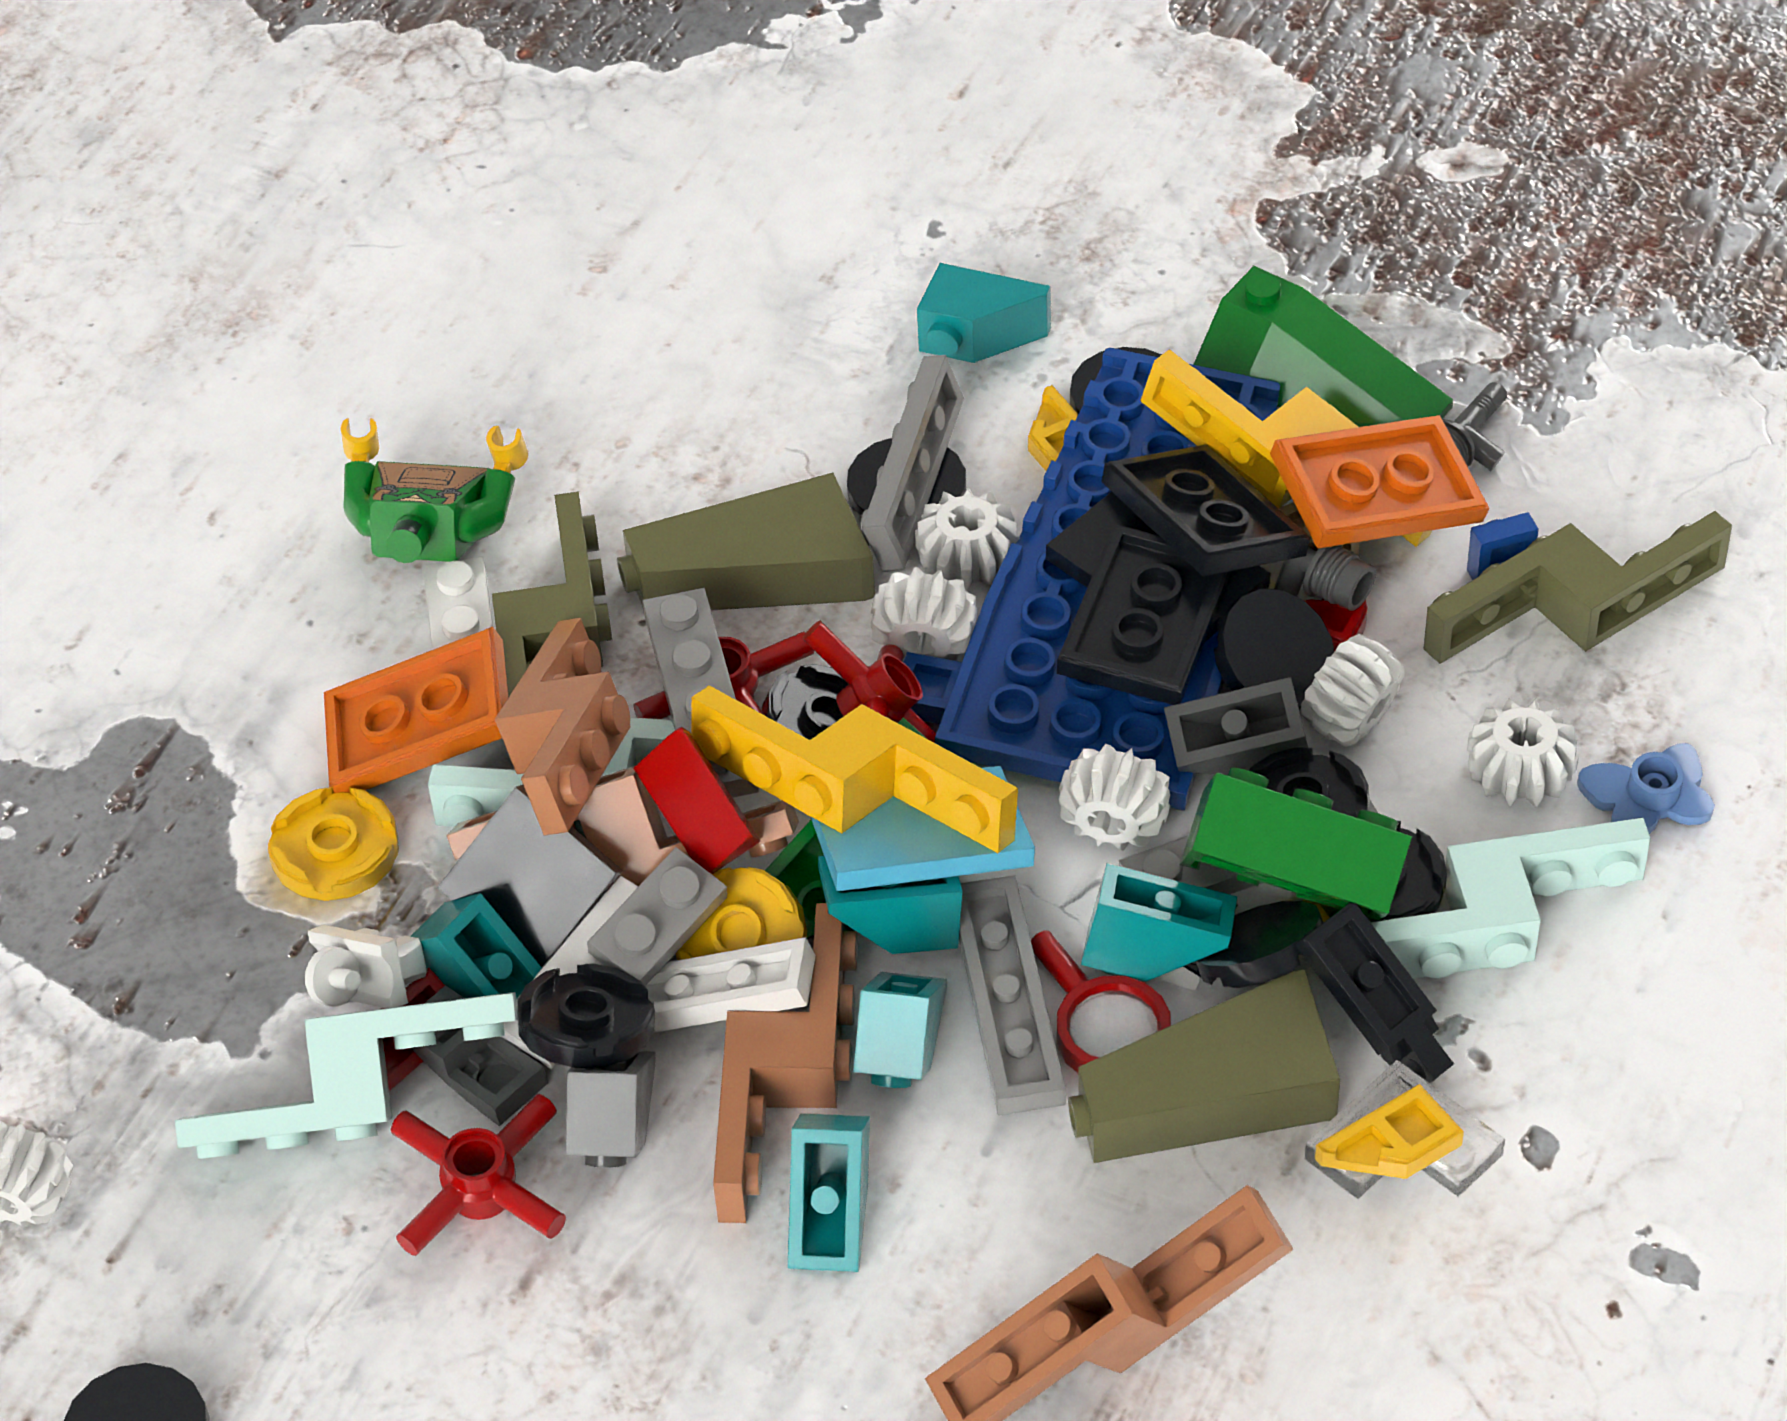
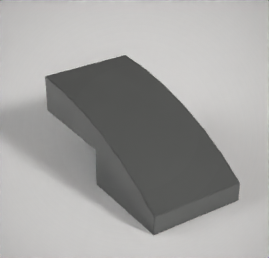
M445 985L425 1003L464 999V997ZM463 1028L435 1031V1045L411 1048L447 1085L498 1126H501L548 1084L544 1066L500 1036L464 1041Z

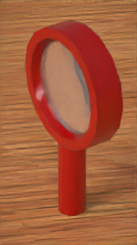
M1041 931L1031 939L1034 955L1067 993L1057 1011V1047L1065 1063L1077 1073L1078 1067L1171 1026V1012L1162 995L1147 983L1127 976H1099L1089 979L1050 931Z

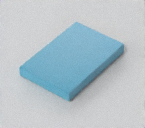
M1001 766L982 768L1007 782ZM894 796L842 834L811 817L837 891L1034 866L1035 846L1018 806L1015 841L999 853L992 851Z

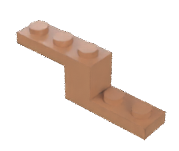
M581 618L557 622L495 718L516 773H524L521 780L544 835L566 833L570 830L631 727L628 704L622 695H618L610 672L601 671L599 649L594 641L589 640Z
M635 766L600 777L575 821L580 820L586 839L623 870L620 875L639 887L675 847L689 858L691 857L677 835L667 837L656 803L633 769ZM781 800L743 813L761 842L748 850L750 856L754 858L767 855L788 845L786 836L793 835L799 824L793 806ZM496 811L460 822L446 835L455 860L461 858Z
M816 903L813 946L816 957L811 980L809 1012L727 1011L713 1180L718 1223H746L748 1195L761 1194V1153H751L752 1138L765 1136L766 1108H837L838 1081H851L852 1045L851 1040H841V1026L854 1025L855 990L854 985L844 984L845 971H857L858 938L857 931H845V924L828 913L826 903Z
M1246 1185L1133 1268L1101 1254H1095L935 1370L925 1380L948 1421H1003L1085 1361L1121 1374L1286 1256L1294 1248L1258 1190Z

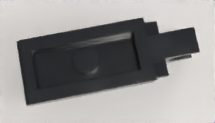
M1350 902L1295 944L1296 948L1378 1055L1381 1054V1057L1391 1067L1398 1064L1413 1081L1421 1084L1423 1087L1433 1082L1454 1065L1453 1061L1433 1036L1439 1030L1432 1017L1437 1011L1356 903Z

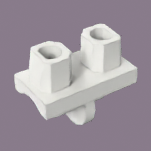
M321 925L308 931L309 942L318 952L313 955L306 967L305 986L309 996L317 1003L335 1007L344 1005L348 1001H354L382 1008L400 1007L408 1003L405 985L426 976V965L419 938L404 935L394 939L381 936L379 931L374 929L362 928L353 931L328 925Z

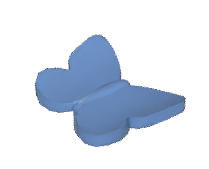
M1688 743L1673 745L1662 753H1645L1634 761L1632 768L1616 763L1592 764L1582 768L1577 779V786L1580 792L1595 808L1602 811H1613L1611 822L1643 818L1649 834L1655 830L1659 819H1665L1666 817L1685 825H1701L1710 821L1715 807L1712 798L1704 789L1699 787L1703 775L1702 767L1695 748Z

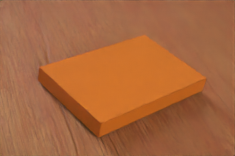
M1440 415L1275 440L1270 452V456L1317 549L1480 523L1484 521L1490 509Z
M494 627L324 692L329 787H333L334 793H350L349 787L368 790L502 739L495 718L509 697L503 639Z

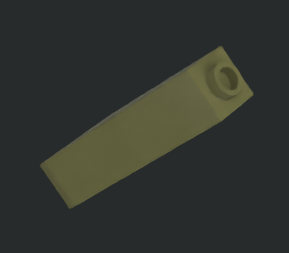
M833 472L623 530L626 555L617 558L620 578L626 593L636 591L642 607L643 600L700 588H705L711 610L856 602L873 599L875 595L873 555Z
M1305 969L1292 971L1287 975L1271 980L1078 1067V1095L1068 1097L1069 1115L1075 1138L1087 1137L1093 1162L1098 1163L1337 1119L1340 1076Z

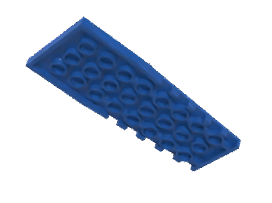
M1106 348L1103 353L1102 367L1095 381L1090 380L1084 392L1083 406L1076 420H1071L1067 427L1061 452L1056 461H1051L1044 475L1043 489L1037 501L1031 502L1023 518L1020 539L1017 543H1011L985 597L938 727L935 744L972 763L990 767L1001 766L1003 770L1060 783L1064 771L1069 769L1072 760L1078 759L1083 748L1094 749L1100 752L1105 744H1109L1116 751L1124 753L1132 748L1133 756L1139 759L1156 760V771L1163 772L1170 777L1168 786L1171 794L1168 802L1170 808L1185 811L1196 773L1179 772L1164 710V707L1173 705L1056 674L1058 656L1087 587L1046 560V544L1112 492L1101 482L1105 463L1197 446L1140 401L1154 360L1158 357L1115 348ZM1189 364L1230 397L1245 406L1248 411L1261 421L1277 410L1280 391L1279 383ZM1218 632L1205 642L1182 703L1221 694L1224 680L1216 666L1214 648L1218 646Z

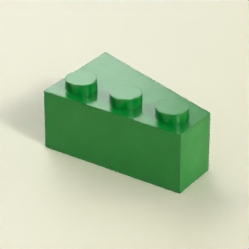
M1230 768L1228 776L1216 772L1202 792L1180 865L1199 870L1201 862L1238 874L1236 880L1258 887L1261 881L1297 893L1296 896L1299 899L1339 910L1350 902L1356 903L1367 918L1378 921L1388 915L1412 836L1396 831L1398 821L1383 814L1367 810H1359L1357 818L1331 810L1334 803L1332 799L1304 789H1295L1293 797L1267 789L1269 779L1248 770Z

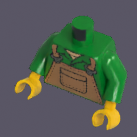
M346 418L342 422L340 429L344 454L351 462L345 464L344 512L350 523L361 535L371 537L372 554L377 557L393 558L401 563H412L415 560L448 562L459 560L476 541L496 533L504 524L516 480L511 471L519 469L528 460V450L521 430L519 428L516 430L515 439L506 446H503V436L499 426H493L488 431L486 442L494 461L493 469L377 461L374 466L369 463V460L378 454L380 448L375 420L370 418V432L364 437L357 438L351 436L349 418Z

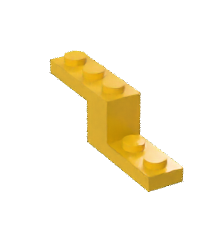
M1170 349L1154 360L1140 399L1144 405L1195 445L1207 444L1277 508H1281L1292 498L1270 456L1275 440L1358 427L1308 387H1305L1265 420L1261 421L1248 411L1245 406L1230 397ZM1432 530L1401 536L1417 547L1430 536Z
M710 685L691 697V735L708 760L722 766L841 834L894 796L996 853H999L1015 841L1017 787L863 704L811 740H808Z

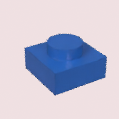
M1529 512L1504 519L1491 520L1485 524L1471 527L1467 572L1472 580L1478 578L1489 566L1496 563L1501 564L1527 549L1538 538L1539 528Z
M907 652L903 662L914 673L923 691L922 699L913 705L911 709L923 721L940 724L962 662Z

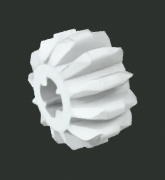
M969 487L963 496L954 497L943 491L939 504H925L921 521L918 522V529L915 530V547L919 549L920 563L924 567L925 574L933 575L942 570L943 578L946 580H963L966 591H968L972 582L977 581L991 587L1011 543H1017L1020 539V531L1017 529L1010 504H998L993 492L986 493L981 497L973 496Z
M915 567L910 576L901 572H893L888 583L879 585L878 593L873 598L871 614H873L871 620L872 640L884 646L888 644L898 646L903 651L904 658L907 652L956 661L959 654L966 652L976 625V596L964 590L963 580L944 579L942 570L931 575L924 574L918 567Z
M1361 634L1355 635L1347 641L1340 643L1331 657L1326 658L1325 664L1320 671L1314 674L1315 678L1312 684L1305 691V699L1301 704V715L1312 724V727L1328 740H1334L1344 747L1354 745L1360 739L1366 738L1371 728L1375 724H1379L1382 715L1391 707L1390 703L1400 691V683L1404 679L1405 667L1394 657L1389 649L1376 640L1371 641Z
M1510 698L1502 707V711L1486 707L1483 716L1480 718V723L1473 725V730L1469 733L1467 751L1470 752L1468 768L1471 772V779L1482 781L1485 797L1503 793L1509 808L1518 798H1526L1536 808L1544 798V795L1560 798L1562 790L1566 788V782L1572 781V776L1577 770L1579 755L1576 754L1577 736L1575 734V726L1563 724L1560 709L1547 712L1540 711L1536 698L1528 707H1519Z
M1105 744L1100 752L1094 749L1083 748L1078 759L1072 760L1069 769L1064 771L1059 786L1061 791L1058 800L1061 805L1060 818L1074 825L1075 835L1090 836L1096 839L1097 846L1103 842L1112 843L1122 851L1125 850L1129 843L1139 847H1146L1151 836L1158 835L1161 825L1166 823L1170 810V804H1168L1171 795L1168 789L1170 777L1163 772L1156 771V760L1139 759L1133 756L1132 748L1126 753L1116 751L1109 744Z
M0 1121V1223L4 1220L12 1221L21 1227L30 1226L31 1223L37 1225L49 1223L52 1215L59 1209L61 1202L65 1200L72 1182L70 1175L74 1164L66 1156V1150L60 1144L46 1140L44 1132L34 1133L26 1130L22 1124H19L17 1127L8 1126Z

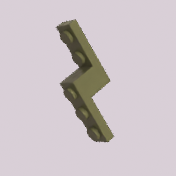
M579 491L554 495L566 583L492 593L496 631L503 639L508 697L558 621L581 618L589 640L594 641L599 649L601 667H603L600 642L611 641L612 634L607 603L598 605L594 603L595 596H603L606 593L601 558L588 560L587 552L599 551L595 516H582Z
M1714 511L1693 524L1682 525L1670 538L1647 552L1640 551L1635 553L1621 566L1572 523H1569L1549 536L1538 537L1527 549L1505 562L1489 566L1478 578L1454 592L1448 591L1436 598L1427 607L1423 649L1441 664L1526 612L1536 608L1586 652L1725 568L1732 524Z

